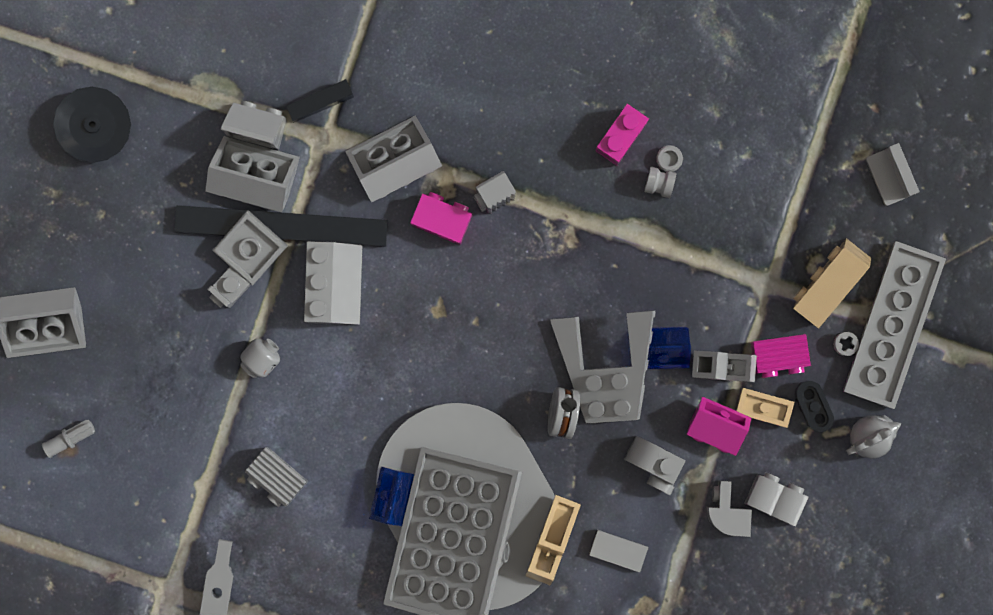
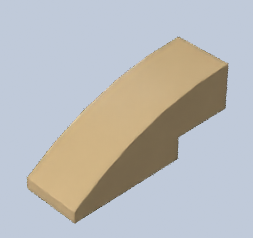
M557 495L555 496L526 572V577L547 585L552 584L581 504Z

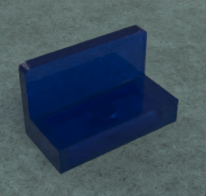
M652 328L653 334L651 344L649 345L647 369L690 368L691 344L689 328Z
M381 467L369 519L389 525L402 526L415 474Z

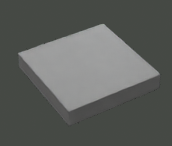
M247 211L212 251L253 286L288 245L250 211Z

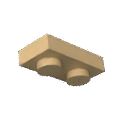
M742 388L736 411L756 420L788 428L794 402Z

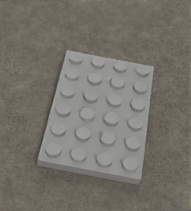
M421 447L383 604L419 615H488L522 472Z

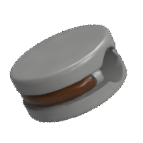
M561 387L555 388L548 413L547 430L549 436H563L565 439L573 437L580 408V394L578 390H568Z

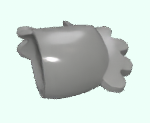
M871 415L859 419L852 427L850 433L851 447L846 450L847 454L857 453L869 459L880 458L887 454L891 449L893 440L896 438L901 423L893 422L886 415Z

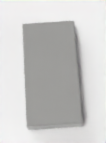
M597 530L589 555L640 572L648 546Z

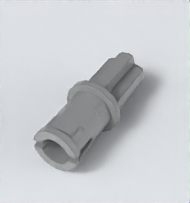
M85 420L68 430L63 429L62 433L43 442L42 448L46 455L52 458L69 447L74 448L76 443L94 434V426L89 420Z

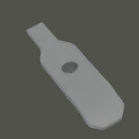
M219 539L215 563L206 573L200 615H227L234 577L229 566L233 541ZM220 588L222 595L216 596L213 593V589Z

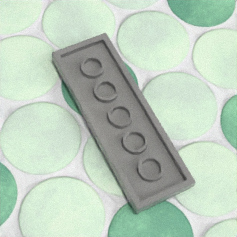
M897 241L893 243L859 342L858 350L855 353L842 392L890 409H895L946 258Z

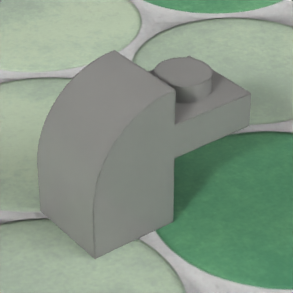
M694 351L692 377L723 381L755 382L757 356Z
M635 436L624 458L625 461L673 485L685 463L684 459L638 436Z
M718 480V486H713L712 500L717 502V507L706 506V513L710 523L717 530L727 535L751 537L752 510L730 508L731 481Z

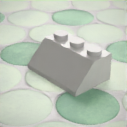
M416 115L345 151L371 203L442 167Z
M224 136L208 167L205 192L269 210L283 212L291 192L300 157Z
M307 242L304 322L360 325L362 245L335 242Z
M76 288L0 297V340L6 357L11 358L86 348L82 307Z

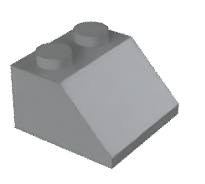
M241 101V104L233 103L222 124L221 130L228 137L279 151L287 119L281 116L282 111L268 107L266 111L256 109V104L247 101Z

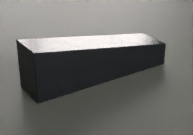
M347 79L286 107L293 123L354 98Z

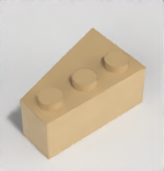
M847 238L840 247L836 246L828 255L829 261L823 268L819 266L810 278L813 281L807 289L803 286L793 298L796 301L793 309L817 328L825 322L870 268L871 257Z

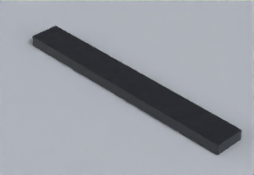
M176 205L174 232L226 236L247 211H250L281 240L335 242L386 247L388 220Z

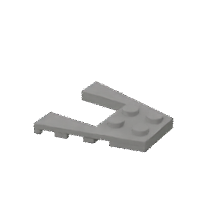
M655 310L627 313L632 366L584 369L579 317L550 320L573 388L579 391L580 408L586 423L640 419L645 388V372L649 361L647 360L653 334L652 324L656 314Z

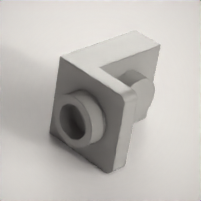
M229 267L213 286H209L208 290L212 293L209 298L220 308L223 305L231 308L251 284L232 267Z

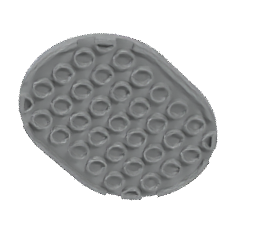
M447 403L427 408L415 414L393 433L382 452L377 470L376 488L379 506L396 541H399L421 447L522 472L506 538L509 544V557L507 563H503L501 568H499L490 610L503 608L523 600L542 584V582L525 575L555 498L551 487L528 446L510 423L498 414L480 406L464 403Z

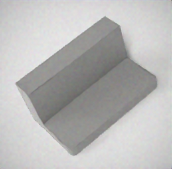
M899 143L866 158L867 165L885 206L919 193Z

